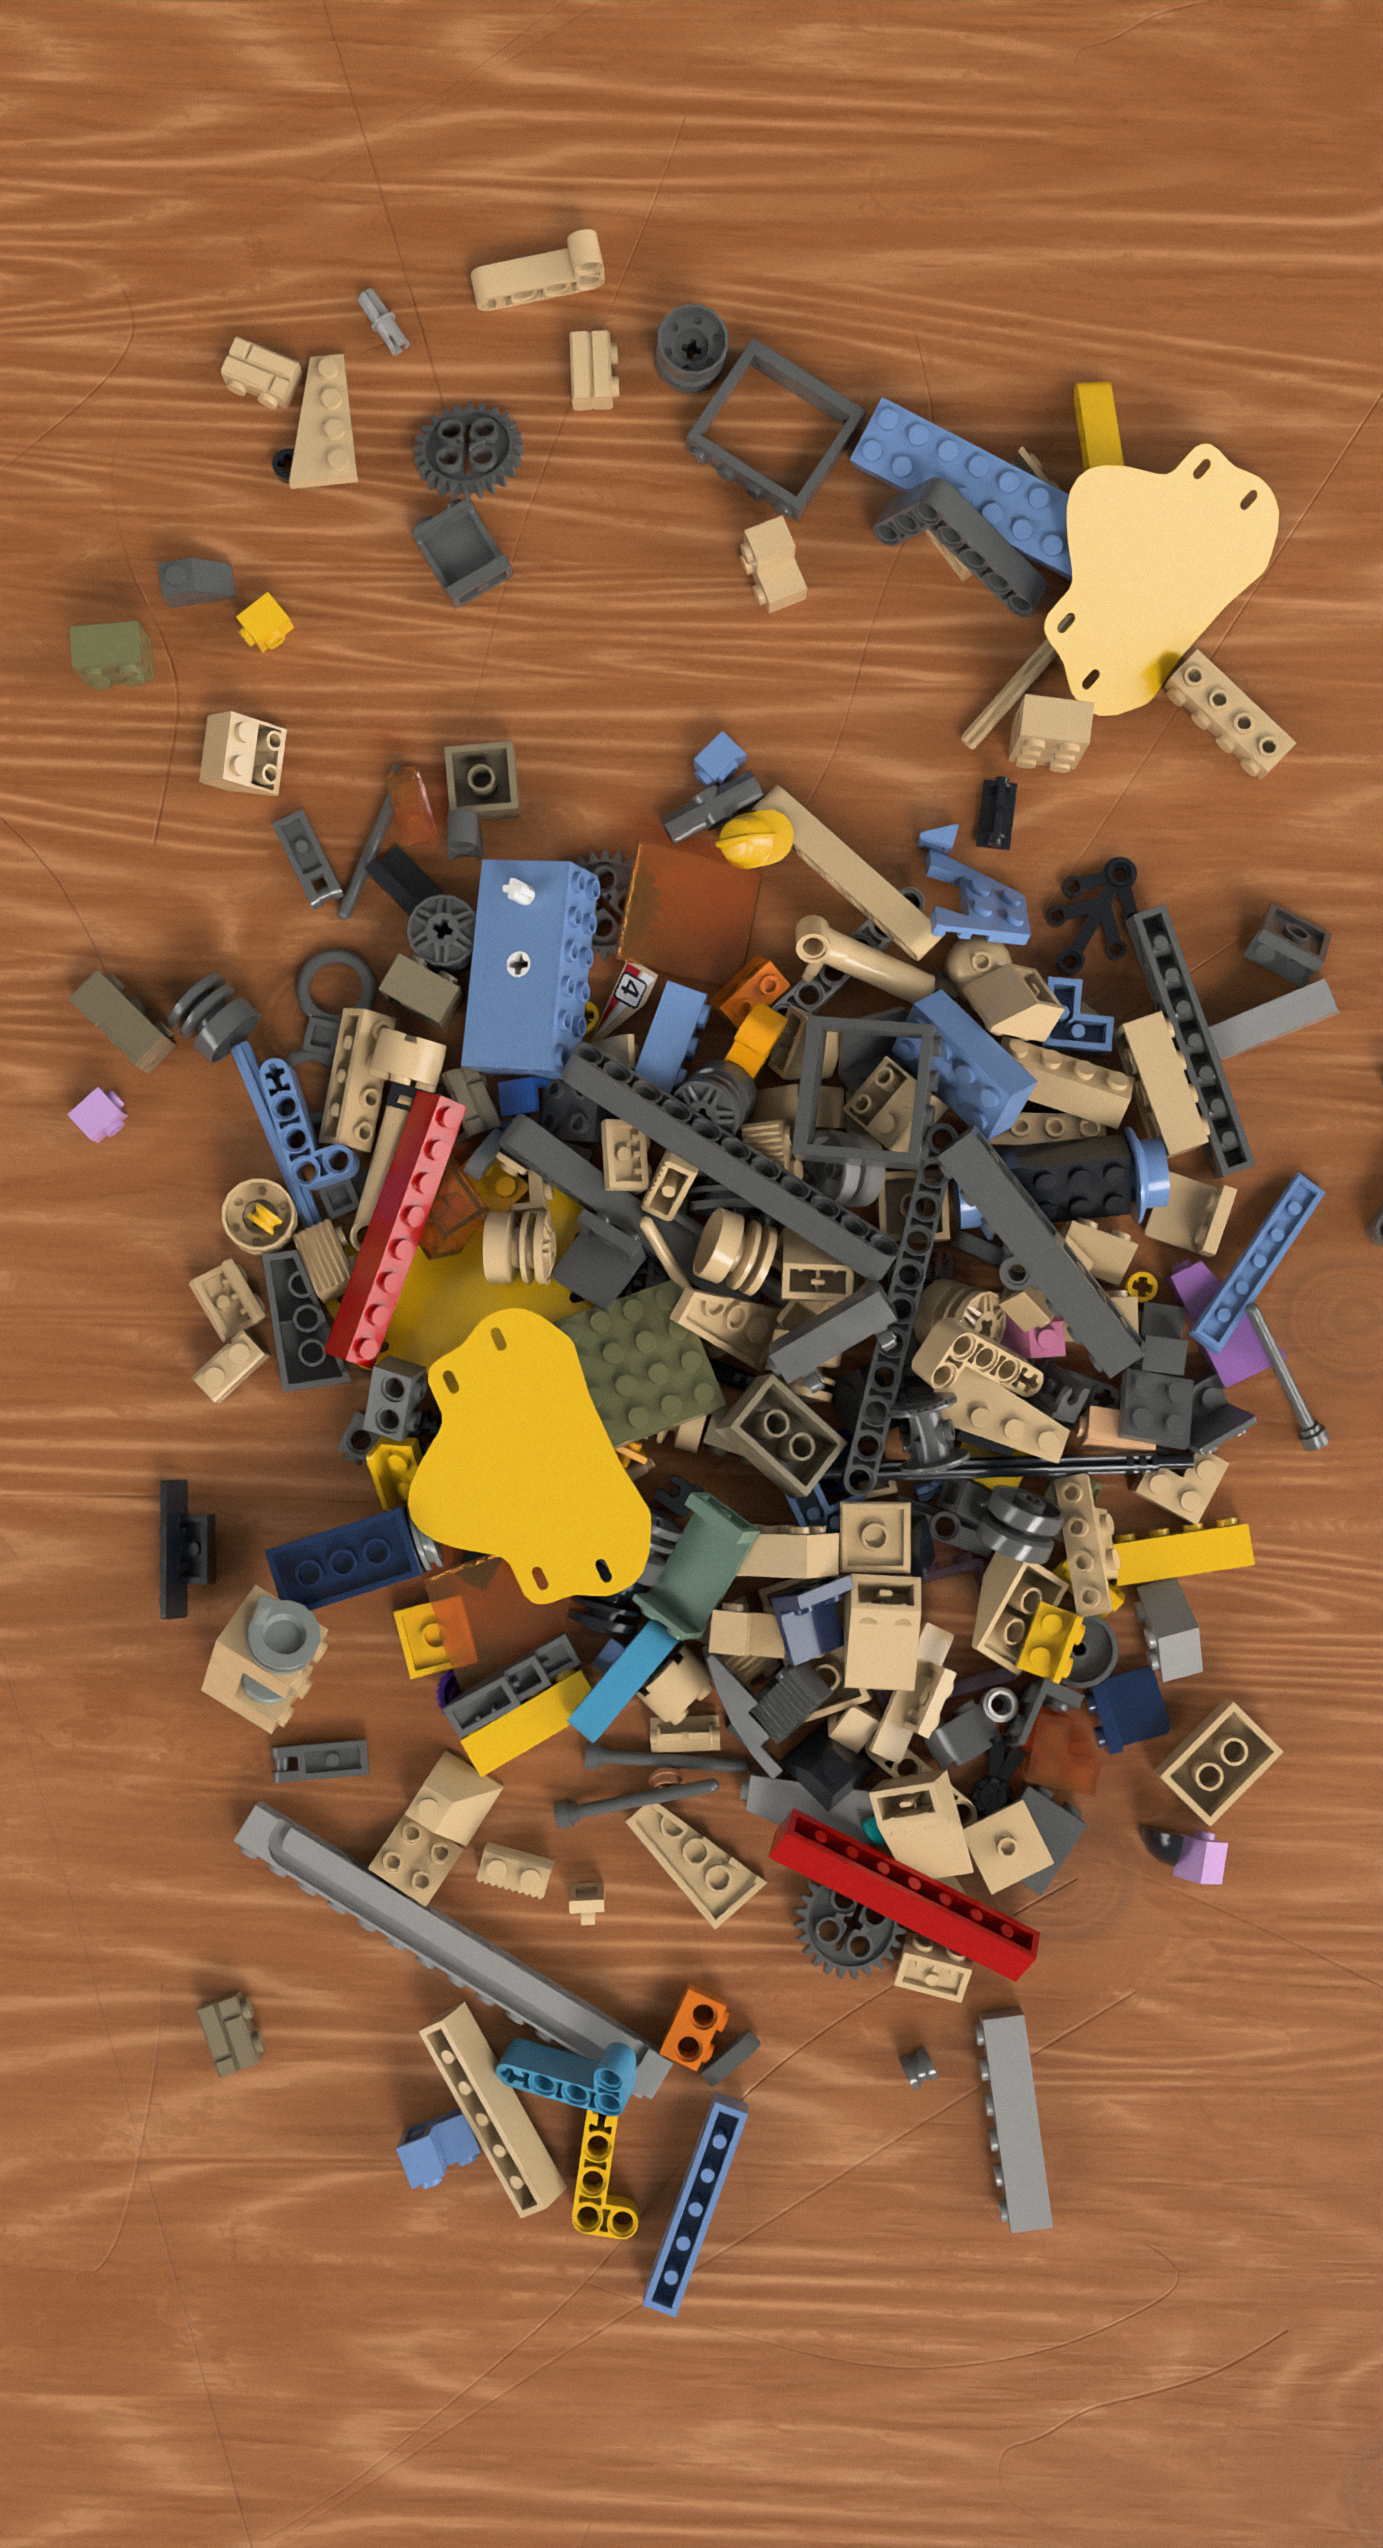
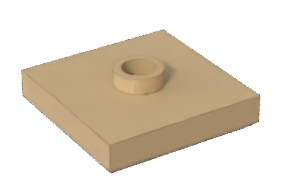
M840 1501L839 1572L910 1573L911 1502Z
M1022 1798L962 1827L966 1844L991 1895L1054 1864Z

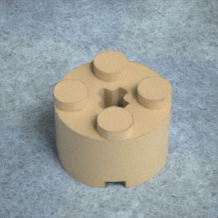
M381 1028L368 1075L388 1080L389 1074H391L390 1081L414 1087L415 1081H417L415 1088L435 1093L447 1046L402 1032Z
M683 1642L678 1643V1652L672 1649L649 1676L645 1686H641L635 1693L664 1722L670 1721L673 1725H677L685 1718L689 1712L687 1707L696 1698L701 1701L714 1687L710 1683L711 1676L708 1667Z

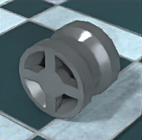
M924 2045L917 2048L916 2053L911 2056L903 2055L898 2057L913 2090L920 2088L922 2082L926 2080L934 2081L939 2078Z

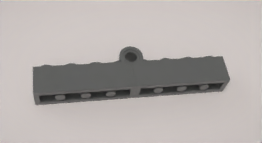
M974 1124L941 1148L937 1158L940 1160L938 1166L942 1173L948 1179H955L962 1188L959 1192L964 1201L970 1207L976 1206L983 1215L981 1221L985 1228L992 1235L997 1233L1005 1243L1003 1249L1006 1254L999 1270L1002 1283L1011 1290H1023L1030 1285L1035 1290L1040 1288L1048 1298L1046 1304L1050 1311L1056 1317L1062 1316L1069 1325L1067 1330L1071 1338L1078 1345L1084 1344L1091 1353L1088 1356L1093 1366L1099 1372L1104 1370L1110 1379L1145 1355L1146 1343L977 1126ZM1018 1264L1023 1266L1026 1271L1018 1273L1011 1266Z

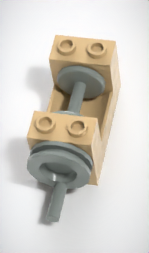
M255 1585L216 1640L201 1691L272 1734L278 1724L285 1727L295 1711L291 1707L295 1699L299 1697L303 1700L310 1690L313 1681L309 1678L314 1667L309 1665L311 1661L318 1663L328 1648V1644L324 1642L328 1629L320 1625L315 1615L304 1605L291 1600H280L258 1585Z

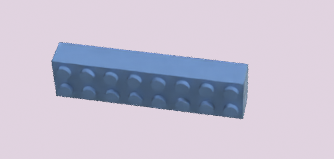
M883 397L881 398L850 458L854 468L902 493L930 478L936 477L946 480L1022 556L1072 582L1066 511L1069 494Z

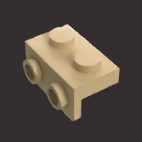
M231 1257L224 1260L220 1266L191 1280L189 1283L191 1290L223 1343L232 1339L241 1330L247 1331L258 1325L265 1317V1307L261 1298L256 1293H252L246 1283L247 1276L244 1269L239 1264H235Z

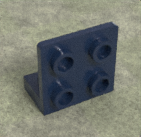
M850 1575L822 1577L771 1598L790 1665L801 1664L844 1645V1632L835 1602L842 1599V1593L854 1589Z

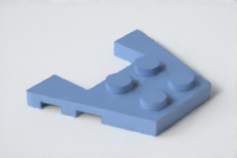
M929 848L924 858L926 876L958 886L962 914L935 906L930 915L932 935L944 937L946 931L957 932V937L960 939H970L972 934L986 935V940L989 942L1025 945L1031 933L1025 895Z

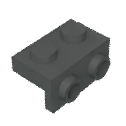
M870 1364L834 1379L836 1380L835 1386L826 1385L829 1393L833 1394L832 1400L844 1428L848 1429L852 1435L854 1434ZM877 1370L874 1374V1380L878 1386L884 1387L883 1376ZM878 1402L869 1403L866 1407V1415L870 1420L879 1422L884 1419L885 1408ZM891 1418L888 1432L899 1427L898 1418ZM861 1437L858 1441V1444L872 1439V1437Z

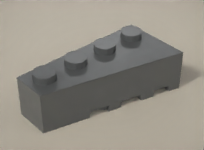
M292 1250L262 1255L282 1392L289 1393L352 1383L343 1359L324 1353L331 1331L298 1251Z

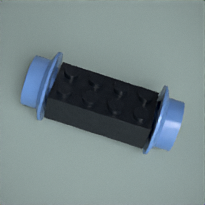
M1125 1127L1123 1134L994 1148L1051 1223L1078 1220V1218L1092 1219L1130 1214L1134 1223L1138 1224L1142 1222L1146 1209L1166 1207L1169 1202V1171L1162 1140L1160 1138L1139 1140L1131 1127ZM952 1178V1200L958 1229L980 1227L987 1240H992L994 1235L985 1228L981 1221L983 1215L976 1206L970 1207L964 1201L959 1192L962 1188Z

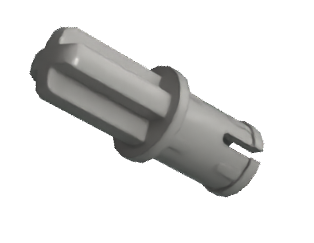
M369 288L363 291L358 298V302L373 323L371 326L372 330L380 334L392 355L402 353L404 350L401 348V345L407 349L410 342L396 324L395 314L387 310L374 289Z

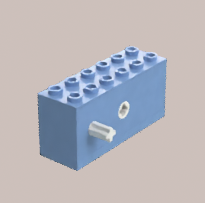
M482 860L461 1066L491 1076L563 1079L561 1072L575 1044L582 1042V1037L586 1033L587 1024L584 1014L585 1004L590 997L588 974L589 968L593 964L592 935L597 928L595 905L596 900L600 896V883L597 875L571 861Z

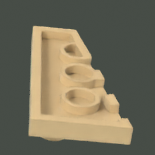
M344 354L310 357L289 479L290 489L358 482Z
M687 1287L669 1317L672 1321L763 1373L766 1364H768L767 1358L770 1357L769 1343H771L774 1329L785 1330L776 1320L783 1308Z
M965 1366L951 1387L943 1391L933 1389L932 1393L952 1392L957 1396L955 1404L940 1410L942 1417L952 1420L954 1428L1059 1464L1070 1430L1000 1384Z
M658 1803L641 1806L624 1821L715 1930L767 1884L762 1878L751 1872Z

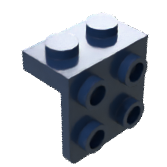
M1145 1666L1112 1675L1096 1686L1086 1687L1088 1693L1084 1694L1085 1704L1089 1714L1094 1713L1098 1726L1093 1728L1099 1748L1104 1747V1750L1110 1755L1124 1752L1123 1746L1161 1736L1170 1731V1724L1155 1671H1152L1151 1667Z

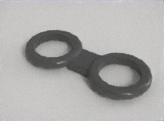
M329 949L315 954L303 965L297 978L296 997L301 1010L309 1018L302 1049L291 1052L283 1059L291 1067L296 1068L305 1062H320L332 1070L342 1014H327L319 1010L312 1001L310 995L311 982L315 974L322 967L333 963L352 967L359 974L362 981V995L354 1008L371 1010L376 999L377 983L371 967L361 956L348 950ZM279 1069L277 1070V1077L273 1078V1080L279 1083L284 1091L285 1088L280 1081V1075L284 1074V1072ZM289 1101L282 1107L283 1116H289L295 1110ZM324 1110L315 1114L309 1113L314 1128L321 1127Z

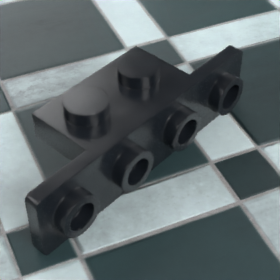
M186 1479L162 1480L159 1496L161 1503V1526L159 1530L161 1538L159 1564L161 1619L186 1618L188 1615V1584L216 1583V1514H188V1481Z

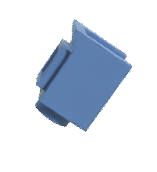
M721 731L694 758V769L696 770L694 775L707 788L710 785L716 786L717 784L722 786L738 770L739 765L746 763L747 754L726 733Z

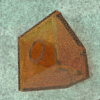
M450 1158L447 1162L418 1243L429 1261L460 1254L490 1211L455 1158Z

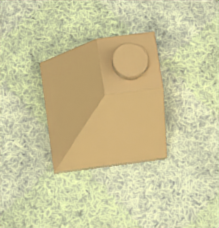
M445 1750L405 1812V1815L433 1833L467 1846L504 1786L487 1775L480 1777L475 1767L450 1751Z

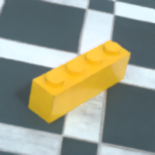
M1237 1517L1218 1519L1216 1520L1217 1526L1204 1528L1203 1522H1199L1197 1525H1182V1532L1169 1533V1528L1148 1530L1149 1537L1135 1539V1533L1115 1535L1113 1548L1119 1554L1120 1569H1117L1119 1578L1112 1579V1583L1116 1586L1255 1565L1248 1523H1238Z
M582 1667L576 1671L573 1668L569 1671H563L555 1678L556 1683L527 1697V1700L523 1701L521 1706L467 1734L460 1740L480 1777H483L570 1725L566 1720L593 1688Z

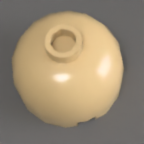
M974 934L970 939H960L952 946L945 958L943 973L948 975L956 984L957 995L966 1002H969V1000L962 991L966 984L1008 963L1012 964L1009 951L1003 943L989 942L986 940V935Z

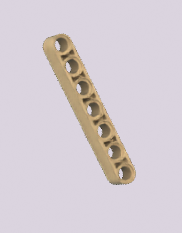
M775 785L752 808L753 812L776 810L783 813L791 822L794 831L791 850L911 958L919 961L942 938L931 934L930 919L782 787Z

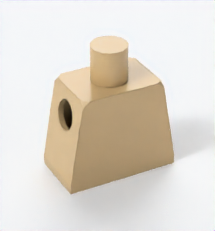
M790 1005L785 1016L789 1021L773 1048L768 1066L784 1079L793 1080L801 1079L808 1015H817ZM827 1032L821 1079L829 1078L833 1075L837 1061H839L841 1033Z

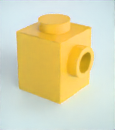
M269 592L265 593L236 616L242 627L238 630V633L249 647L256 644L262 653L268 648L274 649L285 640V635L294 628L290 618Z

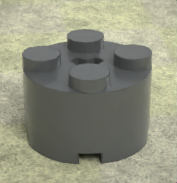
M973 1699L952 1711L956 1718L948 1723L945 1722L944 1718H941L929 1739L926 1737L922 1738L940 1770L947 1769L949 1773L951 1770L948 1764L952 1763L954 1767L961 1766L993 1746L989 1740L991 1738L994 1739L995 1743L1003 1740L993 1721L986 1715L982 1703L976 1705Z

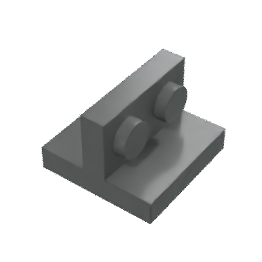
M1272 902L1265 912L1262 924L1245 949L1243 956L1303 988L1313 972L1318 973L1325 962L1332 934Z

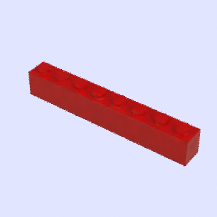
M417 1090L324 1353L373 1370L467 1109L466 1106L438 1094Z
M795 1808L790 1811L775 1831L768 1858L1015 1982L1036 1960L1040 1932Z

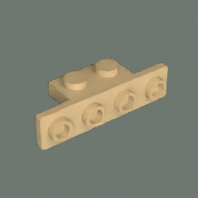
M1020 1113L1013 1127L988 1142L992 1147L1000 1148L1106 1136V1125L1069 1113Z
M1081 1473L1055 1479L1054 1484L1058 1506L1066 1514L1062 1530L1077 1615L1087 1617L1109 1613L1112 1611V1604L1107 1580L1119 1578L1117 1569H1120V1557L1117 1550L1113 1548L1111 1536L1114 1534L1112 1517L1107 1514L1106 1509L1095 1508L1088 1474Z
M928 1622L922 1623L919 1632L915 1690L893 1691L869 1747L870 1752L899 1764L913 1733L929 1739L932 1731L936 1729L940 1721V1711L945 1700L953 1691L954 1679L957 1674L942 1667L954 1639L952 1633Z

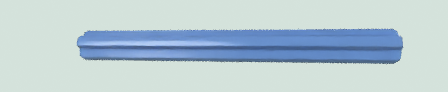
M248 1041L238 1043L231 1048V1052L304 1229L311 1228L312 1225L323 1222L322 1216L311 1190L299 1186L290 1176L261 1084L260 1066L251 1044ZM302 1172L303 1180L307 1181L304 1173Z

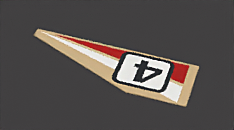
M628 958L590 1042L602 1040L644 1006L658 974Z

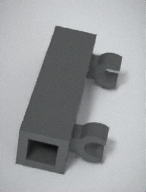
M875 1280L769 1343L770 1357L767 1358V1362L773 1373L777 1377L782 1374L788 1384L802 1376L812 1394H815L825 1388L823 1383L825 1380L817 1367L872 1334L876 1335L885 1351L898 1345L895 1340L897 1337L889 1324L897 1320L896 1308L878 1280Z

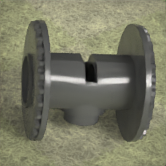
M935 1392L918 1395L899 1401L888 1408L889 1417L908 1418L912 1434L919 1435L914 1440L917 1456L901 1464L900 1467L903 1474L925 1475L957 1467L970 1459L968 1449H949L948 1446L949 1441L955 1439L954 1425L951 1419H945L941 1416L940 1410L950 1407L957 1402V1396L954 1393Z

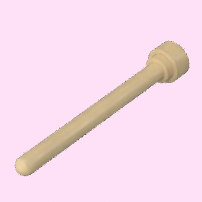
M647 1216L641 1218L639 1222L640 1228L671 1280L678 1284L681 1293L684 1292L686 1287L693 1289L653 1220ZM703 1339L702 1345L710 1358H718L726 1354L725 1351Z

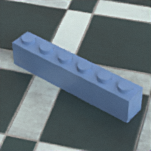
M714 2092L643 2291V2306L676 2318L748 2117L747 2103Z

